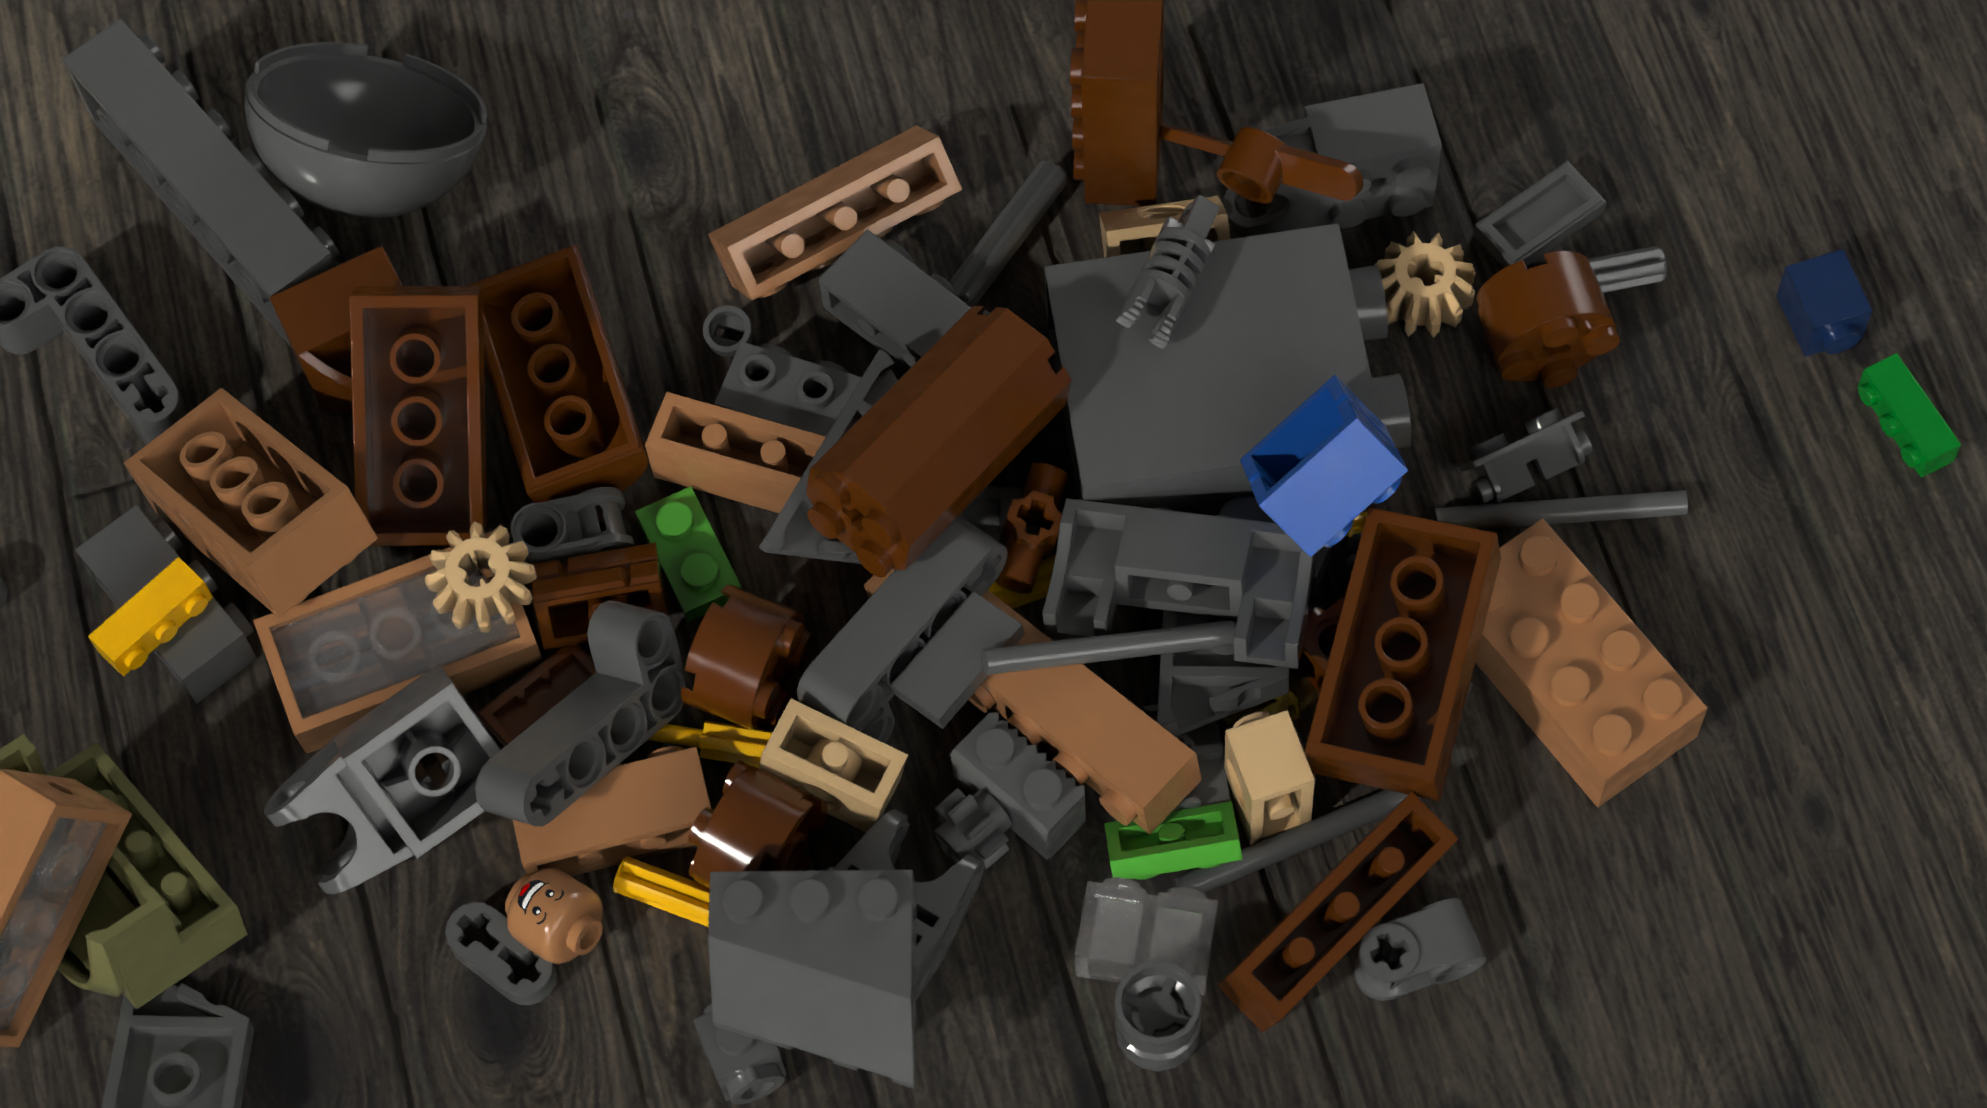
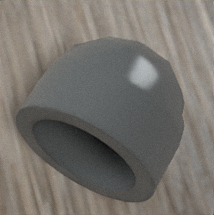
M724 305L715 308L707 315L703 324V335L707 344L715 353L724 357H733L741 341L748 344L752 343L754 329L749 317L742 309L732 305ZM717 328L728 332L742 334L743 337L740 341H735L715 335Z

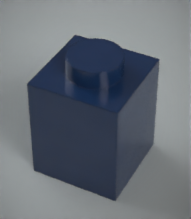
M1843 249L1785 267L1776 296L1805 357L1826 351L1827 354H1838L1852 348L1862 340L1872 309Z

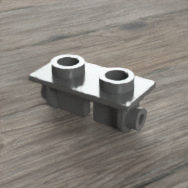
M1554 408L1524 422L1528 434L1508 443L1504 433H1501L1472 446L1469 449L1474 459L1456 468L1459 473L1474 468L1478 479L1472 481L1471 486L1475 497L1481 504L1491 501L1493 504L1501 503L1504 499L1535 485L1526 466V463L1532 460L1542 480H1547L1574 466L1584 464L1585 456L1592 453V445L1584 431L1581 430L1575 433L1571 423L1585 415L1583 411L1562 417L1559 408Z

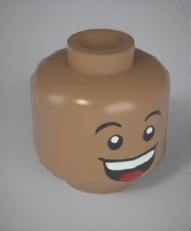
M551 867L527 873L514 884L505 902L507 928L511 936L527 949L553 964L570 962L579 955L589 953L597 945L602 935L603 905L596 891L558 868Z

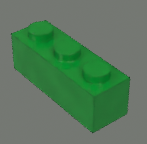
M1895 353L1865 368L1857 386L1859 396L1862 402L1867 407L1871 406L1877 414L1883 432L1888 437H1893L1901 449V456L1907 466L1914 468L1922 478L1954 462L1962 444L1899 355Z

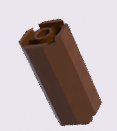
M973 305L809 470L806 495L813 504L807 511L810 523L823 536L829 539L837 538L854 551L860 563L877 577H885L892 569L905 571L1066 404L1072 380L1064 366L1056 374L1050 366L1048 359L1055 353L1050 342L1044 335L1008 308L996 307L989 315H983L985 306Z

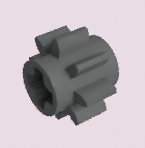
M957 788L934 808L939 814L936 819L940 825L932 831V836L941 850L955 864L971 853L985 862L984 868L987 870L1009 850L1005 844L1008 838L1003 833L1012 826V822L1001 805L986 791L980 789L973 796L969 794L966 797Z

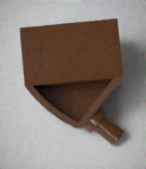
M383 246L269 297L294 355L323 412L353 414L349 295L357 286H403Z

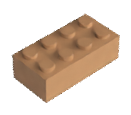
M223 388L217 390L124 462V465L156 514L277 617L282 616L294 605L302 602L309 593L343 566L351 563L358 554L378 539L349 488Z
M1542 518L1499 548L1501 561L1475 663L1598 808L1697 738L1708 708Z

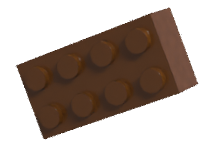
M1076 0L1074 31L1077 32L1076 48L1072 47L1070 63V85H1072L1071 118H1074L1072 149H1075L1073 179L1084 180L1085 203L1157 205L1161 138L1158 137L1160 125H1162L1164 105V0Z
M357 286L349 295L355 500L378 537L370 546L449 545L446 538L449 530L458 533L462 541L470 539V527L474 521L481 523L486 534L488 532L483 286Z
M1368 508L1305 748V755L1313 774L1408 795L1413 792L1417 797L1440 802L1501 561L1497 533Z

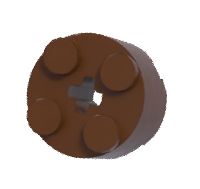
M1572 251L1544 253L1547 264L1527 269L1524 260L1511 264L1493 275L1479 289L1476 296L1479 308H1476L1478 318L1497 368L1504 380H1541L1546 388L1561 387L1577 377V368L1593 360L1598 355L1610 352L1619 345L1620 338L1595 272L1586 256Z
M727 585L721 592L729 600L724 607L715 603L710 605L693 640L685 671L696 676L693 691L682 687V701L687 705L754 731L761 729L765 724L776 727L791 699V692L785 690L793 668L795 666L801 669L805 665L811 653L815 635L810 631L804 630V615L801 611L736 586Z
M739 760L732 767L723 786L724 795L715 810L708 807L704 808L697 816L689 834V843L698 847L689 868V876L710 888V872L806 871L812 857L804 854L808 835L811 834L820 839L826 822L827 803L825 800L756 765H750Z

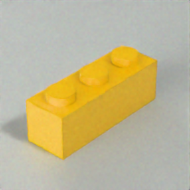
M178 557L88 637L96 650L124 677L131 670L141 667L147 660L148 655L161 643L170 641L178 632V628L188 619L202 613L213 596L205 582Z

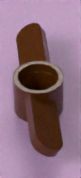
M1160 125L1158 137L1161 139L1225 156L1217 171L1218 179L1232 192L1250 201L1270 203L1281 183L1343 201L1353 199L1363 189L1362 175L1354 165L1287 146L1275 136L1256 128H1241L1234 141L1231 142L1180 127Z

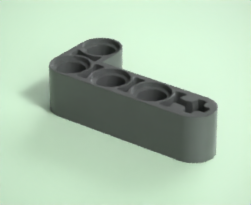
M65 246L53 247L0 278V346L6 352L27 354L65 332L134 430L146 444H149L189 413L173 380L87 262L75 249ZM73 281L69 286L59 288L63 283ZM17 313H22V314H21L20 316H18L16 319H13V320H11V321H6V320L9 319L12 315L17 314ZM105 322L100 328L88 331L93 325ZM137 364L131 371L118 374L124 367ZM155 398L157 404L162 409L155 414L145 404Z
M959 515L905 571L894 570L813 660L799 681L797 688L799 702L886 744L895 725L894 715L889 705L890 699L895 695L891 688V683L972 591L983 596L991 587L1005 566L1008 556L1007 548Z
M608 600L598 606L589 621L587 632L596 673L485 763L477 777L475 787L476 800L480 808L486 812L532 826H544L567 809L680 712L684 704L681 698L682 687L687 688V679L674 627L666 614Z

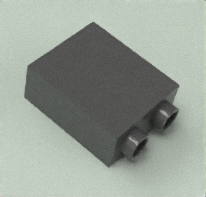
M1339 223L1214 241L1215 246L1166 347L1162 349L1149 342L1152 327L1163 310L1162 308L1146 301L1142 315L1131 327L1127 329L1116 322L1150 251L1044 266L1047 326L1050 343L1055 351L1053 354L1055 372L1057 373L1064 366L1072 380L1062 413L1077 500L1144 508L1163 507L1178 512L1211 516L1219 515L1224 504L1231 499L1240 496L1255 497L1250 486L1251 482L1245 474L1240 459L1334 374L1386 426L1396 449L1409 448L1411 446V420L1403 379L1399 373L1371 377L1364 344L1365 341L1385 339L1388 335L1387 307L1381 275L1376 265L1348 269Z

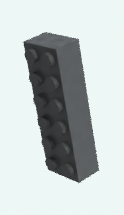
M120 18L62 58L93 123L290 345L269 297L340 265L335 260V258L340 256L336 245L320 226L310 230L300 219L304 216L303 210L284 186H281L276 191L265 180L269 177L265 166L249 147L244 148L242 151L235 147L230 141L234 138V135L222 116L214 108H211L206 113L196 103L200 99L199 95L187 77L180 70L172 74L162 65L165 62V58L152 38L146 32L136 36Z

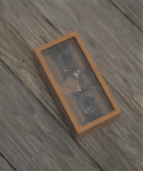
M493 531L486 533L485 537L488 539ZM451 547L443 549L444 551L448 552L452 551ZM430 555L303 601L294 605L280 617L271 613L255 619L253 622L294 736L306 754L321 749L334 736L439 663L462 695L537 667L543 662L523 606L510 603L516 617L513 624L504 622L500 614L491 616L492 628L488 633L480 631L476 616L462 630L455 627L452 621L453 611L439 614L433 605V600L438 593L427 588L425 577L438 569L432 564L429 558ZM487 568L481 569L482 576H479L476 571L473 572L469 577L472 586H481V578L486 584L493 579L491 570Z
M0 769V1047H20L132 815L129 811L76 779Z

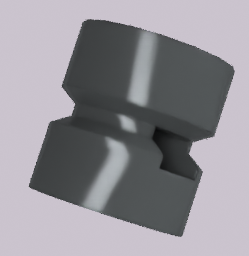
M1160 960L1141 963L1128 971L1118 984L1114 1001L1115 1032L1118 1046L1126 1058L1140 1068L1153 1071L1176 1068L1187 1061L1198 1046L1201 1031L1202 1000L1199 987L1189 972L1175 963Z

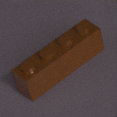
M1411 792L1395 805L1216 986L1263 1033L1279 1022L1459 838Z

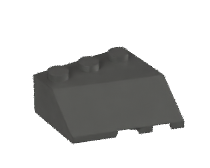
M913 870L710 872L708 944L714 1026L785 1049L792 1050L797 1048L832 1059L833 1064L855 1071L858 1068L889 1077L893 1083L915 1089L917 894Z

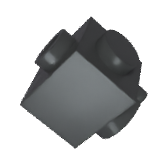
M712 1003L705 1008L703 1016L693 1019L701 1045L725 1101L730 1100L733 1104L750 1103L771 1094L784 1083L786 1072L776 1045L714 1026Z

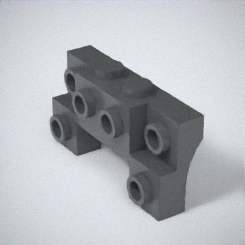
M1066 498L1060 522L1052 577L1043 609L1045 635L1059 639L1109 635L1117 604L1237 619L1233 637L1234 661L1298 669L1309 618L1308 601L1319 550L1310 557L1276 523L1237 519L1229 515L1211 516L1178 512L1163 507L1144 508Z

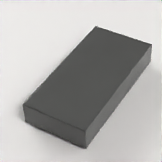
M1567 161L1475 224L1473 235L1503 268L1521 260H1524L1527 267L1543 256L1544 253H1547L1605 212L1607 202Z
M972 591L891 683L893 693L943 729L989 676L985 675L983 671L982 650L1015 646L1025 635L1022 624L975 591Z

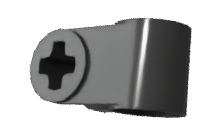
M598 487L583 491L578 495L531 503L522 507L514 515L511 522L512 541H523L529 554L524 562L529 564L556 559L564 562L568 557L636 546L632 536L626 534L621 512L626 503L624 494L621 490L614 487ZM601 523L606 527L604 532L600 530L599 524ZM540 535L555 537L550 544L543 547H534L528 544L533 538Z
M1451 898L1438 901L1422 908L1416 913L1371 928L1362 938L1353 974L1355 983L1361 992L1372 999L1385 1001L1434 984L1448 983L1465 977L1481 968L1487 962V958L1461 899ZM1382 954L1386 962L1374 963L1375 956ZM1397 961L1396 970H1390L1387 963Z

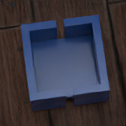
M1335 374L1240 459L1245 474L1251 482L1250 486L1258 506L1310 557L1323 546L1330 547L1338 543L1351 529L1353 519L1371 503L1378 504L1389 498L1399 487L1402 476L1409 471L1399 451L1395 448V443L1386 426Z

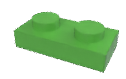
M691 486L635 511L638 524L648 544L656 542L661 570L687 623L705 615L712 603L725 606L729 600L721 592L725 586L733 585L742 589Z
M1232 801L1172 811L1151 834H1148L1133 821L1128 826L1118 821L1104 823L1114 882L1129 879H1149L1158 874L1193 868H1213L1222 863L1243 860Z

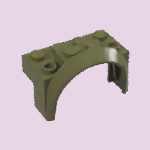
M25 734L0 749V769L76 779L132 813L108 866L141 906L136 908L106 870L104 871L57 968L71 983L85 990L114 997L124 994L137 1010L247 935L239 909L97 742L47 774L37 749Z

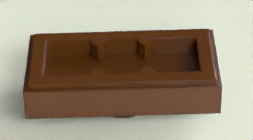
M580 644L561 647L476 714L502 749L595 674L596 669L593 658Z

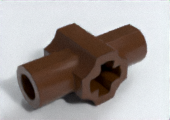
M1032 463L1021 499H1013L999 539L1006 545L1008 556L1003 570L995 580L999 586L1007 590L1024 594L1031 593L1042 558L1050 556L1059 535L1062 518L1058 507L1069 476L1062 469L1046 463ZM1025 521L1038 524V535L1025 532Z

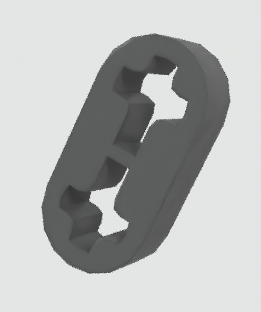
M480 902L462 905L451 914L446 924L445 935L453 954L463 965L507 999L519 1005H533L542 1002L551 994L557 980L555 964L542 959L514 939L507 928V917L494 907ZM488 923L486 930L493 943L497 945L495 949L491 951L478 941H473L466 947L468 940L464 930L469 925L480 929ZM512 956L519 963L527 967L536 960L535 967L539 973V978L533 983L524 978L515 985L517 978L510 965L506 963V960Z

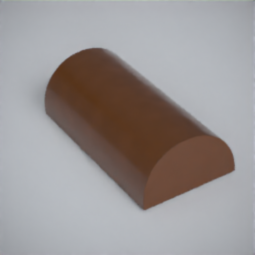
M577 244L466 285L483 286L484 356L526 492L535 503L578 495L583 491L598 487H614L623 491L636 482L647 468L648 456Z

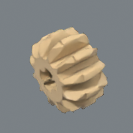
M1414 231L1407 238L1406 247L1391 241L1390 245L1386 248L1385 259L1378 260L1375 264L1379 269L1383 283L1388 324L1404 320V330L1408 337L1416 331L1417 325L1425 326L1433 338L1440 332L1441 322L1456 328L1457 324L1462 320L1463 310L1469 309V306H1472L1475 290L1471 285L1474 283L1475 278L1473 263L1463 262L1464 251L1461 248V244L1447 249L1442 248L1443 239L1439 232L1431 239L1430 243H1422Z
M474 521L470 527V539L462 541L458 533L449 530L446 538L452 551H431L429 558L438 570L426 575L425 583L430 591L438 593L433 600L436 611L439 614L453 611L452 621L455 627L462 630L476 616L480 631L488 633L492 628L491 616L500 614L502 620L507 624H513L516 620L510 603L530 605L532 595L530 590L524 585L535 580L537 576L534 565L524 562L529 551L523 541L509 544L510 536L508 530L501 525L493 530L487 539L481 523ZM487 568L491 570L493 579L486 584L481 578V586H472L469 577L473 572L476 571L479 576H482L481 569Z

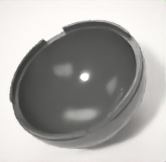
M315 42L292 45L277 49L261 57L255 63V70L248 78L245 86L244 108L249 133L259 156L270 172L287 189L314 206L332 213L355 218L377 219L411 213L434 203L457 186L469 172L480 153L487 129V109L484 101L464 80L436 64L409 54L405 55L404 63L367 55L369 45L344 42Z

